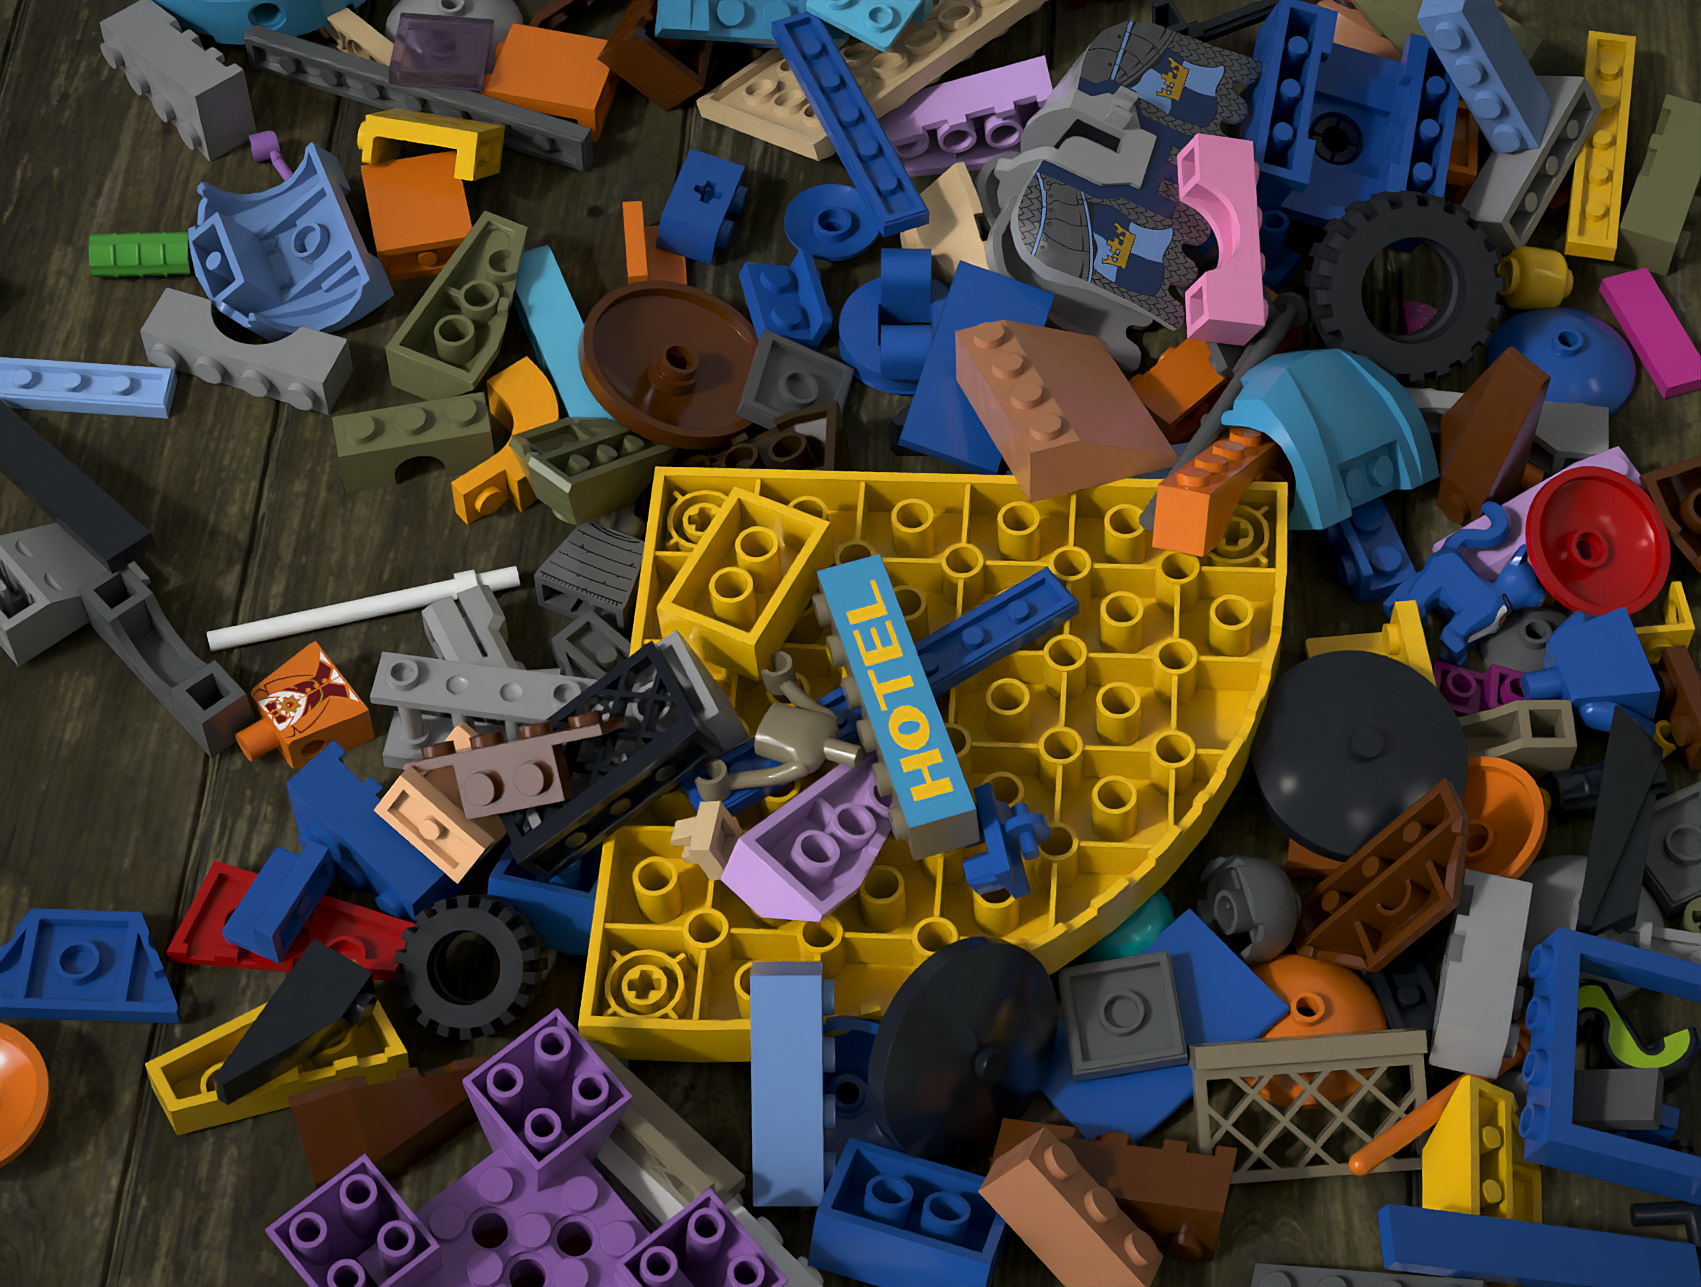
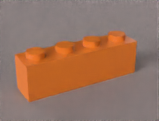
M1266 287L1267 292L1273 302L1274 299L1279 295H1277L1275 292ZM1301 327L1290 328L1273 355L1288 353L1298 344ZM1254 337L1243 346L1244 351ZM1186 339L1177 348L1175 346L1168 348L1161 355L1155 366L1144 375L1137 374L1129 381L1170 445L1181 443L1201 426V418L1204 414L1210 413L1233 379L1223 378L1212 367L1209 361L1211 352L1206 341Z

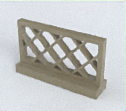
M1410 1027L1187 1044L1188 1067L1192 1071L1198 1154L1212 1156L1213 1146L1228 1131L1251 1151L1237 1169L1233 1170L1230 1184L1355 1175L1350 1171L1348 1162H1336L1320 1147L1341 1122L1365 1142L1362 1146L1364 1147L1393 1126L1398 1118L1402 1119L1407 1116L1404 1111L1411 1103L1413 1104V1110H1415L1427 1101L1423 1054L1428 1053L1426 1030ZM1409 1065L1411 1089L1396 1106L1373 1084L1389 1066ZM1374 1068L1366 1079L1355 1069ZM1334 1070H1344L1360 1084L1340 1110L1316 1090L1326 1076ZM1318 1072L1309 1083L1297 1073ZM1287 1074L1303 1088L1302 1092L1283 1114L1278 1112L1258 1094L1273 1075ZM1261 1076L1252 1087L1240 1079V1077ZM1229 1078L1246 1092L1245 1096L1225 1119L1208 1105L1206 1080ZM1367 1091L1392 1111L1371 1137L1347 1117ZM1310 1095L1334 1115L1314 1141L1309 1139L1289 1121ZM1253 1099L1277 1119L1256 1146L1232 1126ZM1209 1115L1220 1124L1212 1135H1210ZM1285 1126L1308 1148L1293 1166L1279 1167L1263 1151ZM1430 1128L1415 1139L1417 1156L1401 1158L1391 1156L1369 1173L1422 1169V1149L1430 1137ZM1315 1153L1326 1162L1306 1165ZM1257 1158L1270 1167L1249 1169Z

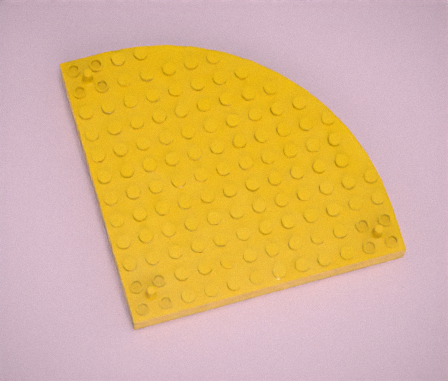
M655 466L629 657L651 640L656 644L662 640L656 607L734 486L831 522L835 559L831 567L880 554L914 644L1045 567L1051 570L1079 602V614L934 698L974 804L977 802L973 788L989 782L993 786L996 800L1006 802L1010 806V810L1015 804L1026 803L1030 813L1042 814L1048 818L1051 834L1044 843L1038 845L1039 857L1033 860H1025L1022 855L1030 894L1015 899L1006 888L978 895L967 882L963 863L968 858L987 852L986 842L968 849L964 846L914 861L907 840L897 842L891 829L857 893L820 922L760 917L723 881L710 880L699 864L685 862L682 859L685 845L673 846L670 843L675 822L697 816V811L681 792L679 783L603 841L578 1022L580 1035L583 1039L598 1041L617 1059L677 1062H751L750 973L752 962L823 961V979L835 980V1015H824V1025L826 1024L825 1018L842 1015L858 1016L861 1019H874L881 1022L895 994L913 971L935 952L958 940L974 936L1002 938L1034 955L1042 963L1048 974L1051 975L1112 933L1170 879L1207 834L1239 782L1248 762L1251 744L1265 710L1269 691L1275 682L1279 666L1287 576L1288 482L1252 481L1239 500L1221 543L1207 555L1200 557L1152 547L1153 531L1143 528L1139 523L1141 513L1156 493L1158 484L1164 479L1124 478L1030 503L1014 475ZM819 586L814 595L820 594ZM811 598L779 651L788 653L792 658L797 679L796 684L810 698L817 701L841 687V678L848 676L844 666L836 669L833 666L826 637L833 634L829 625L819 626ZM700 659L728 696L749 736L741 744L756 736L757 729L764 715L775 702L795 707L785 695L771 694L766 689L763 678L760 682H757ZM771 663L767 670L771 672H778L774 669ZM829 760L822 764L815 772L791 782L733 816V819L743 831L742 835L832 771L840 763ZM851 1030L826 1032L824 1037L846 1034Z

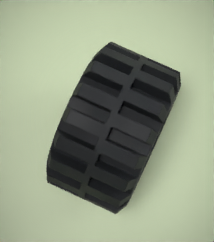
M470 894L445 898L435 902L434 907L422 910L414 917L417 923L413 927L405 929L400 939L406 941L404 949L396 950L394 962L402 964V974L395 975L397 988L405 987L408 996L401 1000L407 1010L415 1008L420 1015L416 1020L425 1028L434 1026L438 1028L436 1034L447 1038L460 1036V1040L486 1037L519 1023V1019L523 1015L529 1014L535 1007L534 999L537 994L543 993L546 981L541 980L542 971L548 969V957H542L540 946L546 944L542 934H535L531 928L535 922L528 914H520L516 911L517 905L508 900L500 901L495 899L496 896L487 894ZM466 932H476L487 938L495 947L500 959V976L496 987L490 995L479 1000H470L457 993L450 985L445 974L444 960L447 949L458 935Z

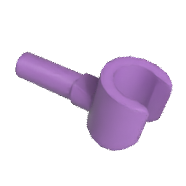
M268 130L249 135L251 151L256 163L271 159L273 167L276 168L284 181L294 174L284 161L274 131Z

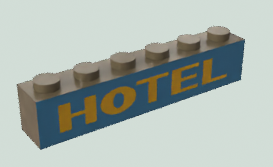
M880 554L817 571L820 594L811 596L815 615L820 627L829 625L833 635L827 636L826 641L834 668L845 667L848 677L841 678V684L849 710L860 709L863 719L856 721L864 752L866 754L875 751L878 763L872 764L873 776L880 797L890 795L894 807L888 808L887 812L896 841L907 840L914 861L980 842L975 804Z

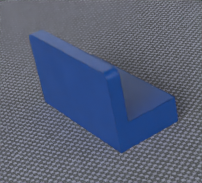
M310 839L300 855L282 847H277L222 929L224 939L280 964L336 876L329 847Z

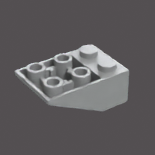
M57 523L0 535V646L18 667L89 623L79 588L107 571L99 561ZM134 561L127 565L146 586L151 583L150 578Z

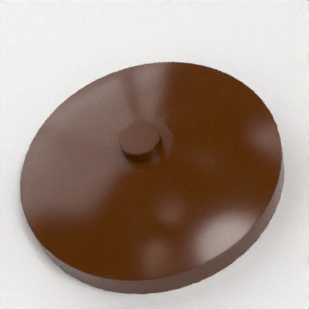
M642 281L627 284L611 291L592 308L579 338L578 360L580 370L588 389L597 402L623 426L644 438L663 445L701 450L732 444L730 439L745 432L748 435L758 425L736 415L758 339L754 326L731 305L708 292L685 284L669 281Z

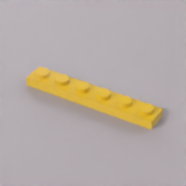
M1589 31L1583 77L1586 78L1598 100L1602 112L1574 159L1565 255L1614 260L1617 249L1636 36Z

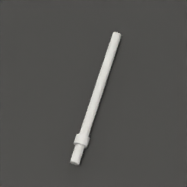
M516 566L479 574H475L474 569L454 573V579L208 631V642L211 652L420 608L452 596L453 600H457V593L477 585H489L492 592L520 586Z

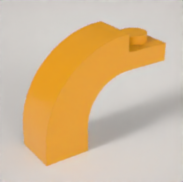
M527 356L486 381L490 412L512 435L560 420L558 403L552 385L543 372ZM512 435L507 444L497 454L451 482L456 513L467 525L482 516L496 512L507 500H510L522 512L538 499L509 446Z

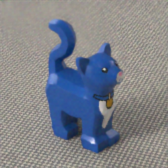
M1487 501L1481 508L1491 521V526L1488 529H1460L1447 537L1441 549L1428 557L1423 570L1404 580L1386 599L1382 608V614L1391 620L1395 602L1416 600L1422 628L1428 623L1427 613L1432 608H1435L1440 614L1450 620L1439 637V642L1444 646L1439 660L1462 668L1466 666L1468 659L1466 651L1471 646L1496 633L1512 612L1525 608H1538L1542 606L1547 597V593L1542 587L1532 565L1527 560L1526 544L1521 545L1513 556L1505 563L1496 581L1492 583L1480 575L1462 556L1464 549L1467 547L1490 548L1504 542L1510 534L1512 519L1507 510L1495 502Z

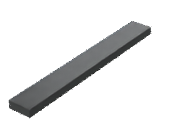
M255 24L254 27H248L244 33L249 65L252 69L384 110L399 108L505 125L503 147L582 172H587L594 161L591 128Z

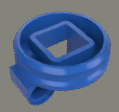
M881 248V277L859 287L847 299L839 317V350L841 357L846 365L855 368L854 376L872 388L900 395H912L915 393L950 289L948 285L931 278V249ZM878 323H931V324H932V325H881V346L878 345Z

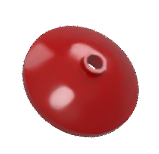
M1580 466L1566 470L1553 477L1535 495L1529 507L1525 525L1527 552L1540 582L1558 602L1573 612L1581 610L1601 616L1626 607L1628 615H1632L1654 600L1662 589L1668 575L1671 553L1670 541L1666 525L1663 523L1656 505L1641 487L1628 477L1611 469L1598 466ZM1576 547L1582 551L1584 559L1579 555Z

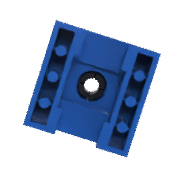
M1279 0L1257 32L1253 58L1261 62L1262 70L1255 82L1249 84L1247 88L1245 102L1248 106V114L1241 123L1232 124L1230 138L1253 141L1254 161L1259 165V179L1256 185L1257 206L1261 208L1262 213L1268 210L1283 212L1289 219L1287 235L1300 241L1314 244V242L1321 243L1327 235L1323 228L1332 218L1340 219L1346 214L1345 207L1357 200L1363 202L1369 200L1371 194L1405 190L1432 194L1444 198L1460 93L1428 38L1411 33L1404 42L1402 60L1400 62L1333 43L1338 11L1300 0ZM1402 240L1387 246L1411 253L1420 242Z

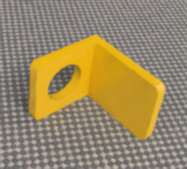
M1681 581L1671 583L1662 610L1666 625L1634 628L1649 664H1658L1665 648L1685 645L1687 649L1689 647L1695 626ZM1676 606L1678 610L1679 623H1677Z

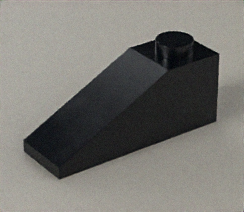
M313 939L213 1078L218 1100L226 1105L233 1103L343 1041L353 1025L358 1028L364 1025L372 1014L377 1002V997L374 996L373 973Z

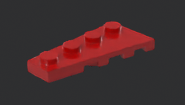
M214 860L166 951L170 963L290 972L313 939H316L350 960L355 959L358 965L373 973V980L396 982L395 975L402 974V964L394 963L396 950L404 949L406 941L400 938L405 929L413 927L415 923L323 895L279 964L224 939L222 929L258 874Z

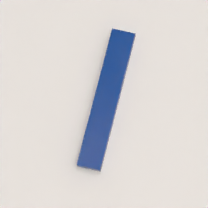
M804 12L771 22L772 36L883 238L929 224L930 212L822 19L809 12Z
M1387 1204L1377 1211L1384 1269L1484 1280L1485 1282L1525 1287H1701L1696 1246L1691 1243L1396 1204Z

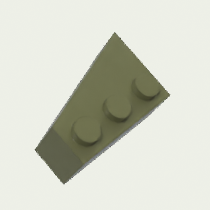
M1666 94L1655 133L1651 136L1647 155L1640 174L1637 176L1618 231L1617 249L1614 256V261L1638 268L1647 267L1649 271L1664 276L1668 274L1673 257L1683 260L1692 234L1690 231L1683 230L1685 223L1695 226L1701 209V197L1695 196L1697 190L1701 191V104Z

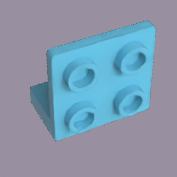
M807 0L806 2L807 12L882 52L889 51L910 20L923 25L933 9V0Z

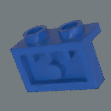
M799 249L790 266L745 262L739 273V278L758 341L764 330L767 329L815 351L824 335L828 334L831 329L833 314L831 307L827 305L821 286V274L816 269L811 250Z
M1378 498L1351 509L1353 516L1323 530H1319L1323 544L1325 546H1332L1336 555V569L1341 584L1344 587L1350 586L1357 604L1389 597L1404 580L1416 574L1382 499Z

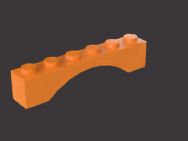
M1235 426L1159 483L1152 547L1200 557L1207 555L1221 543L1235 508L1252 481L1288 482V486L1295 481L1293 467L1282 447L1264 432L1250 427Z

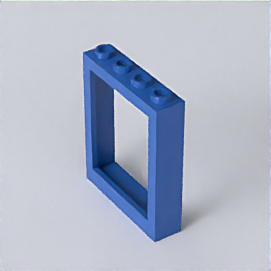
M1559 927L1545 941L1534 947L1528 964V974L1534 980L1533 998L1528 1005L1525 1016V1026L1528 1030H1531L1530 1051L1526 1055L1522 1069V1079L1524 1083L1528 1084L1527 1105L1522 1111L1519 1122L1520 1136L1525 1138L1523 1160L1701 1205V1157L1572 1124L1579 971L1701 1003V964Z

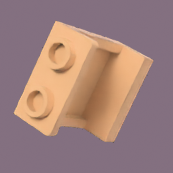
M461 722L453 729L445 741L454 740L456 750L471 747L469 738L479 734L467 723ZM453 765L417 772L410 766L399 776L374 809L379 816L457 884L508 835L498 814L466 820Z

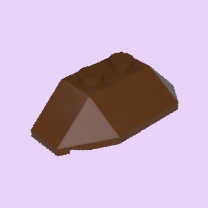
M1443 778L1300 899L1301 915L1292 939L1300 956L1377 973L1460 905L1469 819L1451 781Z

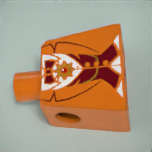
M316 641L306 646L252 689L249 695L257 722L235 734L241 750L249 761L252 762L277 748L291 768L298 770L302 769L333 740L345 751H348L375 739L369 709Z

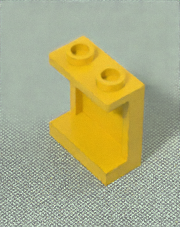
M394 108L367 114L366 121H363L359 127L357 144L359 150H363L362 162L369 164L399 157L402 140L457 149L454 178L475 181L500 173L505 125Z

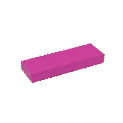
M1647 267L1602 279L1599 291L1662 397L1666 399L1701 389V356Z

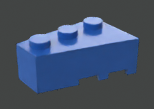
M333 740L286 782L299 831L297 836L298 843L304 849L310 839L329 847L333 865L336 867L339 877L346 885L357 892L363 888L375 898L377 906L384 914L416 924L417 921L414 917L422 910L434 907L435 902L445 898H453L463 890V880L458 884L374 811L381 801L377 795L383 791V787L372 776L364 783L344 765L342 757L346 751Z

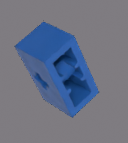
M690 148L661 215L655 247L711 265L717 248L726 249L729 244L735 224L734 221L729 220L731 214L740 216L748 194V188L741 186L745 166Z

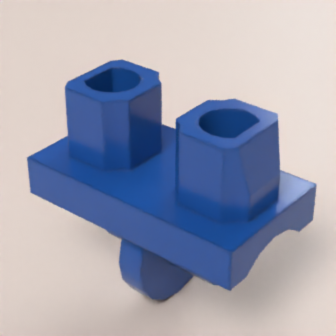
M989 782L973 788L977 802L975 807L980 842L967 845L965 848L968 849L986 842L988 851L964 860L963 867L968 884L978 895L1006 888L1015 899L1030 894L1022 855L1025 860H1033L1039 857L1038 845L1044 843L1051 834L1048 818L1042 814L1030 813L1026 803L1015 804L1010 810V806L1006 802L996 800L993 786Z

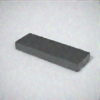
M1659 1068L1575 1070L1572 1124L1598 1131L1659 1130L1665 1079ZM1522 1071L1505 1072L1491 1084L1514 1093L1519 1107L1515 1113L1520 1120L1522 1111L1527 1105L1528 1084L1524 1083L1522 1079Z

